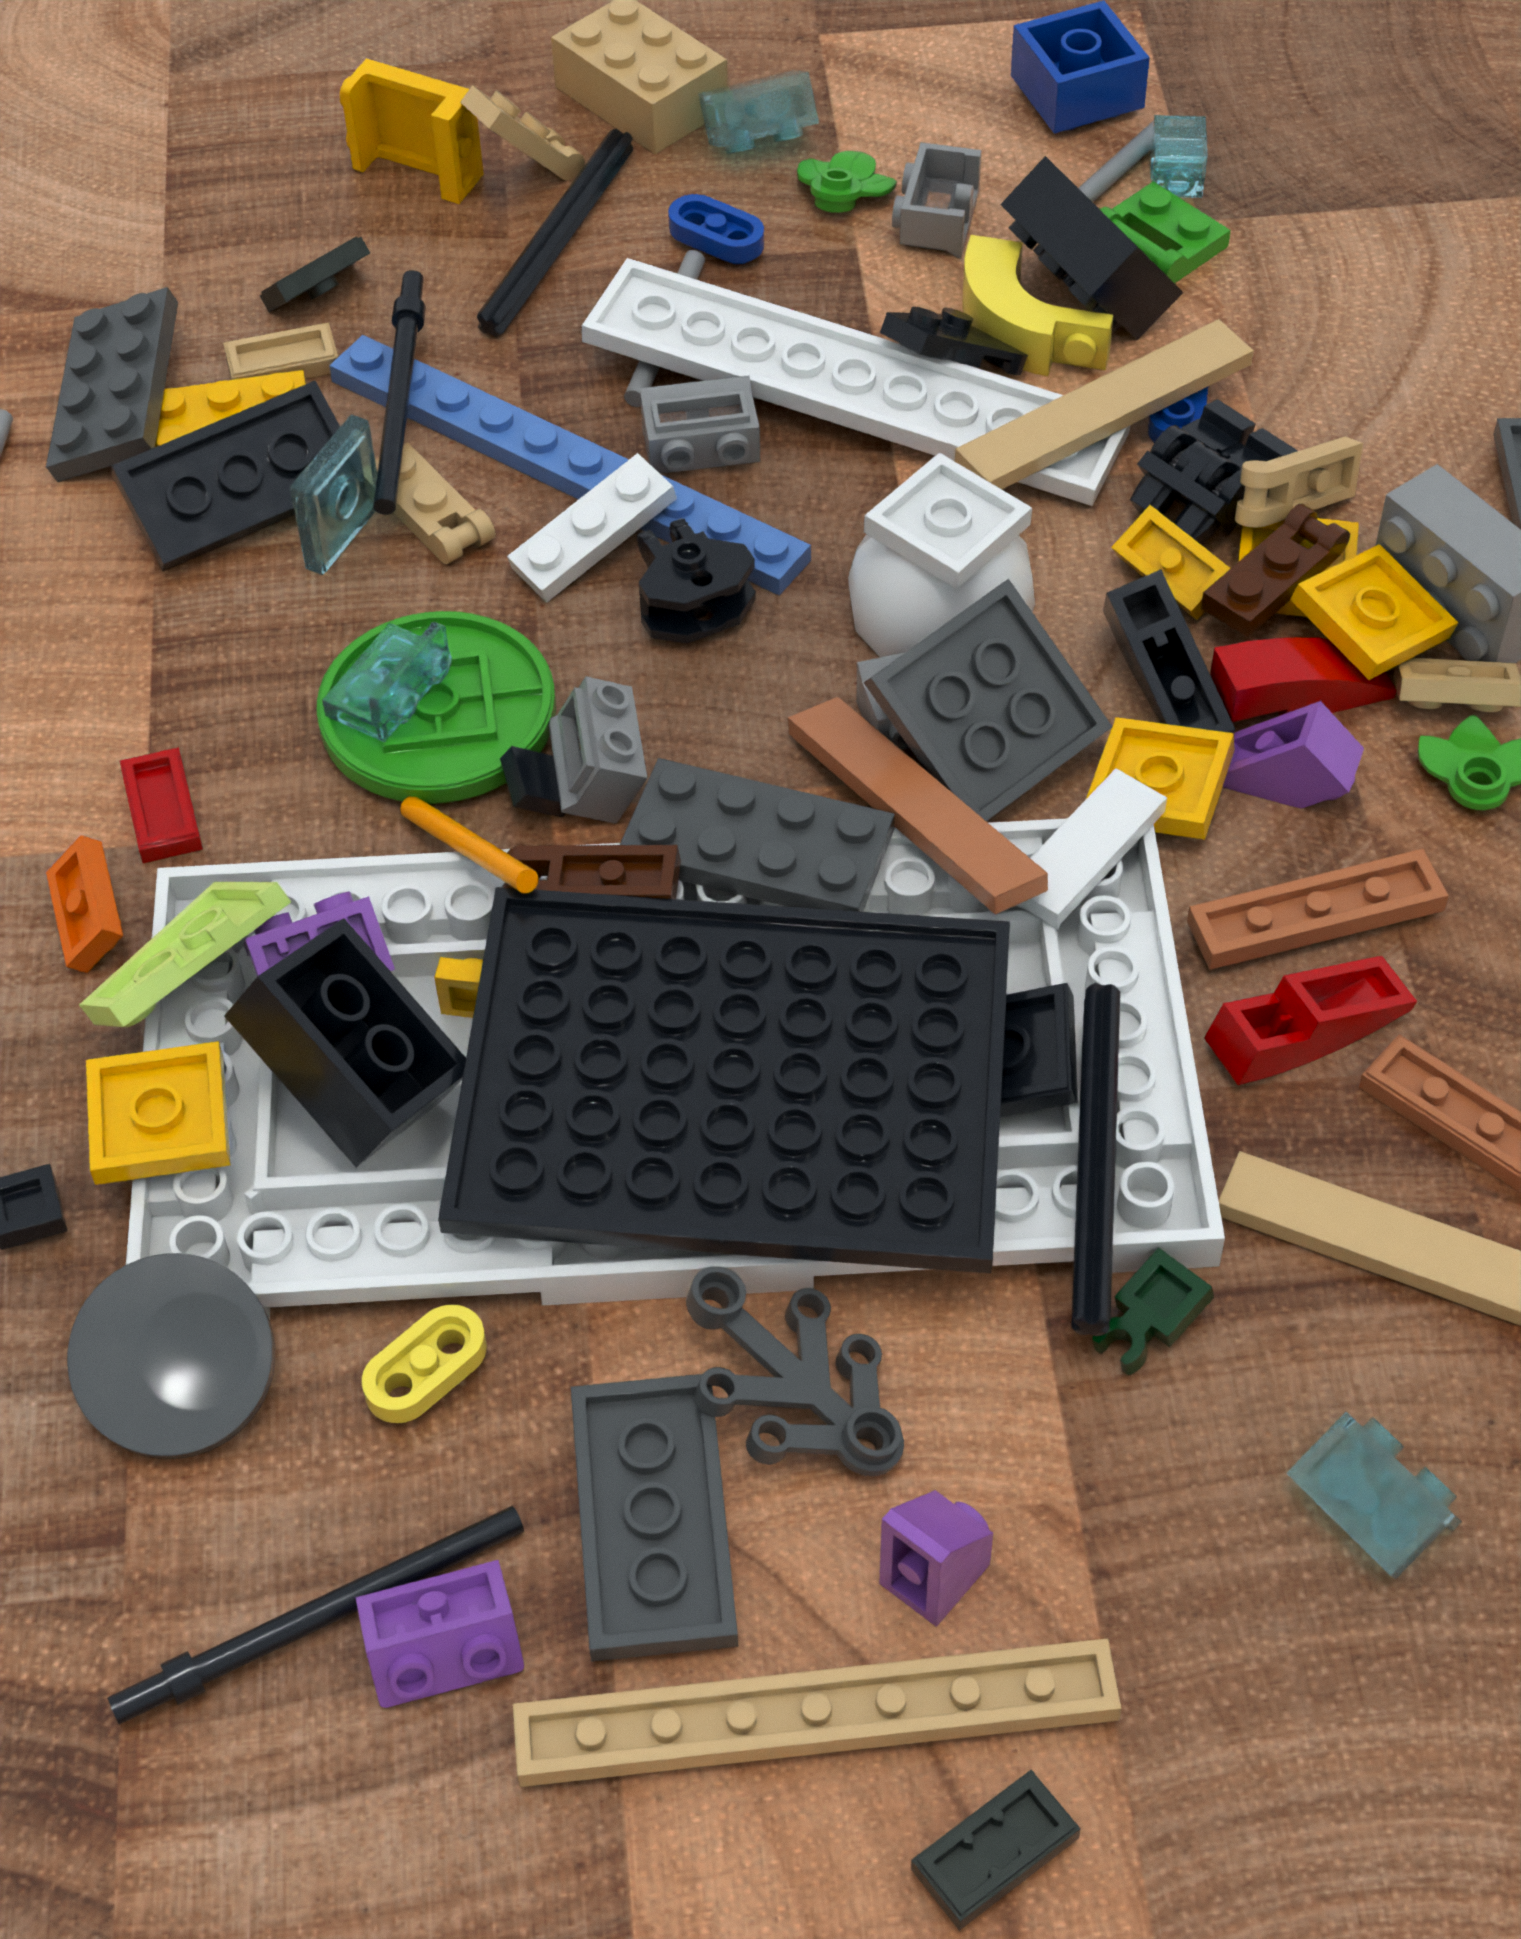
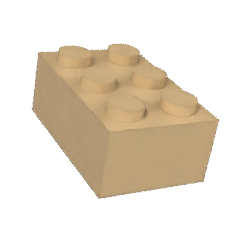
M613 0L551 37L555 87L621 132H629L634 141L654 154H657L729 109L727 59L636 0Z

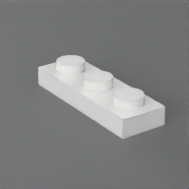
M637 453L510 553L507 558L511 568L547 603L677 499L674 487Z

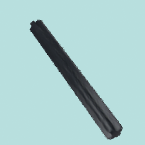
M613 129L603 139L478 312L477 319L480 322L478 328L482 333L489 332L494 337L504 333L632 153L633 146L631 141L633 137L629 132L622 133L618 129Z
M1093 983L1089 985L1085 990L1071 1321V1327L1080 1335H1104L1109 1330V1322L1111 1320L1121 994L1119 989L1113 984L1103 986Z

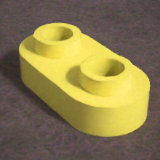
M451 1304L434 1308L374 1356L366 1365L362 1375V1388L370 1411L379 1419L390 1423L412 1421L425 1413L476 1370L482 1363L487 1349L484 1327L478 1315L461 1305ZM451 1343H458L463 1346L460 1351L453 1354L441 1351L446 1345ZM403 1386L411 1389L408 1394L401 1397L389 1396L390 1392L397 1387Z

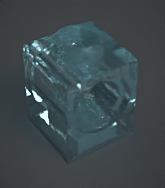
M1154 115L1150 151V183L1154 181L1178 197L1202 198L1208 157L1206 116Z

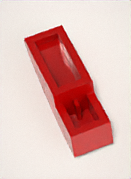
M1284 637L1253 640L1215 647L1213 652L1210 675L1232 722L1278 712L1280 716L1319 701L1331 713L1393 699L1396 694V689L1386 672L1368 680L1329 639Z
M1381 955L1284 975L1274 993L1223 1003L1204 1039L1236 1084L1242 1085L1272 1077L1338 1051L1410 1012L1416 1005L1417 1000Z

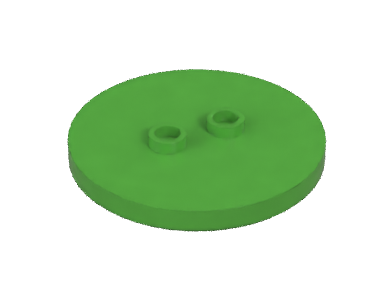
M456 611L412 614L383 623L367 631L350 643L335 658L322 679L317 697V718L325 750L333 763L345 776L362 788L380 796L398 801H403L405 798L412 796L420 798L428 804L465 800L492 791L507 783L500 758L511 746L540 753L550 737V718L556 714L552 674L546 660L535 645L523 634L504 623L485 616Z

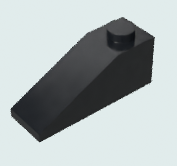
M1160 569L1107 592L1103 613L1127 665L1160 723L1228 733L1235 732V727L1162 570Z

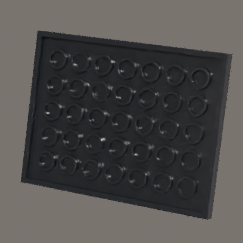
M496 887L438 1217L440 1232L991 1273L994 1247L1010 922L533 890L529 893H521L515 888Z

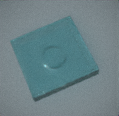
M352 414L290 486L305 567L307 570L321 575L329 570L375 513L373 502L377 468L368 420Z

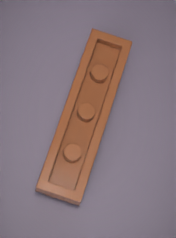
M1419 849L1189 906L1187 923L1209 970L1443 912L1445 911L1449 895L1424 849Z

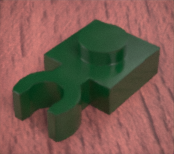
M1158 1247L1114 1296L1116 1307L1124 1315L1111 1318L1109 1330L1106 1334L1101 1336L1093 1335L1092 1340L1095 1350L1102 1354L1116 1340L1130 1342L1132 1345L1124 1353L1120 1363L1122 1371L1127 1375L1137 1372L1146 1361L1148 1354L1147 1343L1155 1336L1170 1348L1214 1298L1212 1286Z

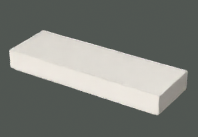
M1115 768L1030 858L1048 873V891L1018 905L1057 928L1165 812L1167 797Z

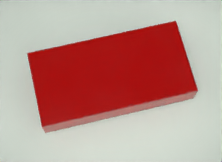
M179 747L120 760L142 863L203 850Z

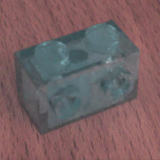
M792 70L698 93L709 144L725 147L727 154L756 147L754 139L773 135L775 142L804 135L802 127L819 123L809 71Z

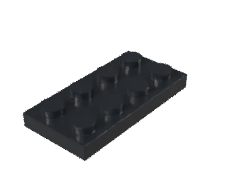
M312 381L128 458L111 467V475L163 572L365 485L367 478L316 381Z

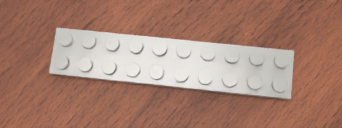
M629 258L625 260L582 324V342L702 381L749 375L752 396L935 456L941 453L953 461L955 459V448L1063 396L956 361L920 355L899 343ZM1130 426L1018 481V483L1093 506L1130 432Z

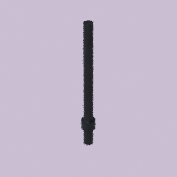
M409 270L403 274L400 297L394 301L392 312V325L396 332L373 502L374 510L382 515L392 514L396 510L417 332L423 328L426 306L421 300L424 277L416 270Z
M510 1506L198 1655L191 1657L189 1652L186 1651L161 1663L162 1672L107 1697L118 1724L120 1725L172 1699H175L177 1705L204 1693V1684L357 1612L358 1608L355 1597L426 1579L523 1533L524 1528L517 1511L513 1506Z

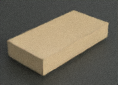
M329 323L223 343L232 380L298 370L304 371L305 379L331 374L329 365L338 358Z

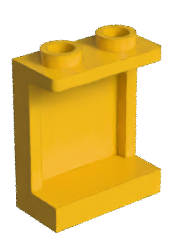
M366 58L355 72L344 80L340 90V103L343 106L347 129L346 143L348 148H350L353 169L364 172L376 158H384L439 176L441 199L460 204L484 175L478 118L460 103L469 89Z

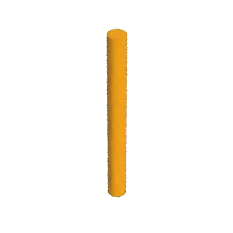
M409 796L403 800L400 807L402 816L519 892L529 893L536 888L538 874L527 865L420 798Z

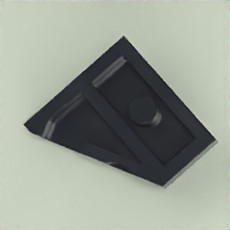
M911 307L910 313L887 312L880 330L881 334L920 355L942 360H952L979 368L984 359L1000 367L1007 374L1021 375L1028 357L1027 354L972 326L973 318L970 315L952 308H943L941 314L921 307Z

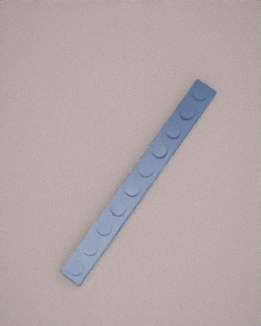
M362 335L329 365L332 382L386 407L393 349ZM414 359L407 418L578 500L629 460ZM665 476L663 477L673 485L677 499L640 528L643 531L650 530L656 537L672 543L669 529L670 523L683 518L688 522V526L692 528L695 534L704 531L708 539L745 544L755 559V568L747 580L779 596L811 561L810 544Z

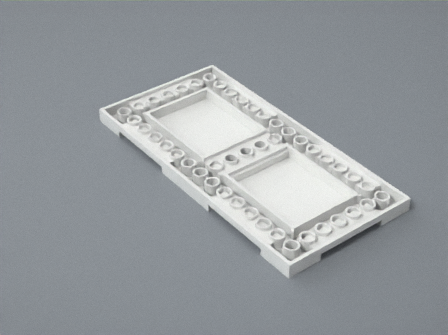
M1068 818L992 822L989 824L1031 858ZM1154 824L1057 928L1019 905L995 915L897 828H894L863 912L1009 921L1006 995L1062 983H1068L1074 995L1078 1103L1000 1117L992 1266L1074 1261L1084 999L1086 988L1093 983H1098L1103 986L1113 984L1121 992L1112 1273L1138 1271L1158 1247L1186 1268L1219 1267L1225 1236ZM620 843L588 844V845H620ZM501 849V850H503L504 852L507 853L510 849ZM459 852L157 868L152 938L213 882H277L291 903L274 916L289 912L292 922L317 914L314 903L348 891H350L353 901L369 896L395 968L392 974L466 1057L473 1018L441 1014L434 976L440 957L461 960L478 958L483 960L496 887H502L505 882ZM541 876L539 880H547L548 876ZM678 880L676 899L783 906ZM254 931L158 1001L154 1010L145 1018L143 1052L219 1041L224 1060L231 1166L134 1179L132 1181L126 1265L138 1259L166 1253L191 1254L210 1259L230 1269L251 1288L264 1307L269 1320L270 1307L540 1292L542 1305L687 1297L696 1274L702 1269L711 1266H720L735 1272L744 1282L746 1294L798 1291L803 1288L814 1289V1276L931 1270L441 1233L438 1217L462 1081L437 1106L356 1168L224 1017L257 978L250 956H247L243 945L245 938L255 935Z

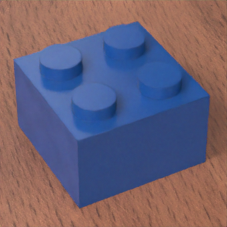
M1104 0L1013 26L1011 77L1054 134L1107 118L1117 117L1145 107L1150 57Z

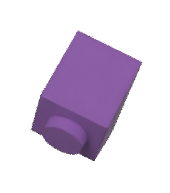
M1319 701L1234 732L1235 751L1223 788L1300 809L1325 800H1336L1349 793L1355 781V774L1364 748L1330 710Z
M936 1490L891 1508L882 1518L879 1584L937 1627L990 1565L993 1532L989 1530L985 1519L974 1508L959 1501L954 1504Z

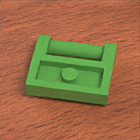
M1154 181L1114 208L1103 207L1100 209L1174 283L1229 246L1230 229Z

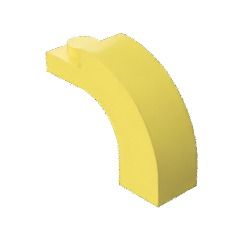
M970 235L964 257L962 309L964 313L973 318L972 326L1027 354L1028 357L1023 368L1027 372L1049 376L1052 362L1106 370L1110 354L1112 314L1055 306L1034 298L1020 285L1023 242Z

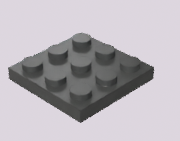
M1009 578L864 682L924 769L985 821L995 816L1113 727Z

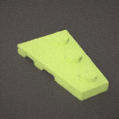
M213 882L81 1002L79 1006L94 1025L130 1027L139 1023L154 1010L158 1001L291 903L290 899L277 882Z

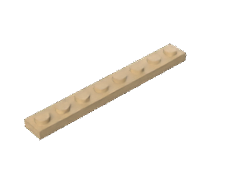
M1108 1638L513 1704L517 1777L520 1787L1119 1721L1121 1704Z

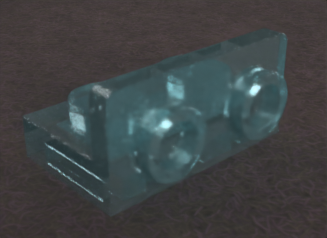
M389 622L323 698L325 716L386 742L400 724H405L411 719L419 701L434 684L442 682L446 677L452 661L448 647L446 627L437 622H432L420 636Z
M1345 1412L1286 1474L1387 1573L1397 1579L1446 1527L1453 1532L1462 1521L1448 1508L1457 1496L1425 1466L1414 1476L1402 1465L1395 1456L1404 1446L1373 1416L1362 1426L1349 1413Z

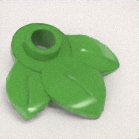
M860 151L839 152L832 157L830 162L809 158L801 161L797 168L798 180L810 186V192L815 197L816 207L828 212L850 211L855 208L856 199L859 197L884 196L892 192L897 186V181L894 178L875 174V159Z
M1470 715L1453 730L1449 740L1423 735L1419 738L1418 758L1424 769L1429 774L1447 783L1451 796L1467 808L1475 810L1496 808L1507 799L1511 787L1521 784V738L1501 745L1486 725L1475 715Z

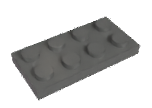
M168 287L147 294L139 293L128 300L101 309L93 308L74 317L46 468L57 482L112 466L155 448L178 308V301Z
M658 758L620 845H678L681 858L680 881L787 907L863 912L894 832L895 814Z
M703 1374L571 1387L591 1662L738 1647L716 1419L702 1412L694 1398L696 1387ZM708 1386V1391L713 1395L712 1386Z

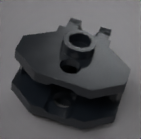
M683 518L670 523L669 529L672 543L662 546L658 538L650 530L637 535L639 552L648 567L639 581L641 623L651 638L688 644L739 625L756 600V592L747 580L755 568V559L745 544L708 539L704 531L695 534L692 528L688 526V522ZM707 612L713 614V617L709 620H698L704 617Z

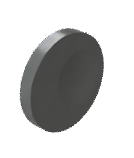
M166 1253L138 1259L113 1272L86 1299L78 1312L69 1338L67 1351L68 1375L73 1394L84 1415L100 1433L115 1444L128 1451L150 1458H188L209 1452L228 1442L241 1432L259 1411L267 1396L274 1375V1334L267 1313L255 1293L238 1275L227 1267L210 1259L191 1254Z

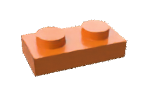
M80 835L51 866L46 875L66 967L88 973L107 952L116 946L117 942L123 937V932L102 842Z

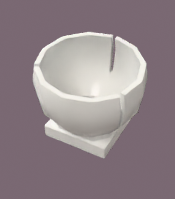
M938 453L865 515L864 533L866 535L856 549L848 577L857 634L879 657L907 652L1008 578L1033 612L1035 598L1027 544L1019 536L1020 533L1030 526L1032 507L943 454Z

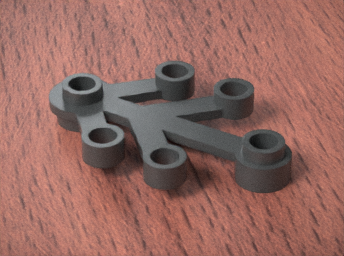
M711 1266L699 1271L694 1277L686 1297V1307L692 1319L705 1329L716 1330L722 1328L774 1377L735 1375L730 1370L721 1367L708 1369L701 1376L694 1393L698 1408L705 1414L713 1417H722L729 1414L735 1405L810 1409L827 1425L788 1424L783 1418L776 1415H763L756 1419L746 1438V1448L750 1456L759 1463L771 1465L780 1462L787 1452L837 1455L848 1469L860 1475L880 1476L891 1471L903 1454L904 1439L897 1419L887 1410L880 1408L877 1367L882 1358V1351L879 1344L868 1335L853 1334L844 1340L836 1356L838 1371L843 1377L850 1380V1406L830 1385L825 1323L830 1315L831 1305L828 1298L822 1292L812 1288L798 1290L793 1294L785 1311L787 1325L792 1331L797 1333L798 1359L742 1308L746 1298V1287L742 1279L735 1272L720 1266ZM704 1300L716 1301L722 1308L712 1307ZM798 1307H809L815 1311L818 1317H806L799 1311ZM849 1352L861 1353L867 1358L868 1364L855 1362L850 1357ZM707 1387H721L726 1391L728 1397L717 1398L708 1391ZM759 1434H772L778 1439L780 1445L769 1446L760 1439ZM857 1439L869 1440L874 1444L876 1450L863 1446Z

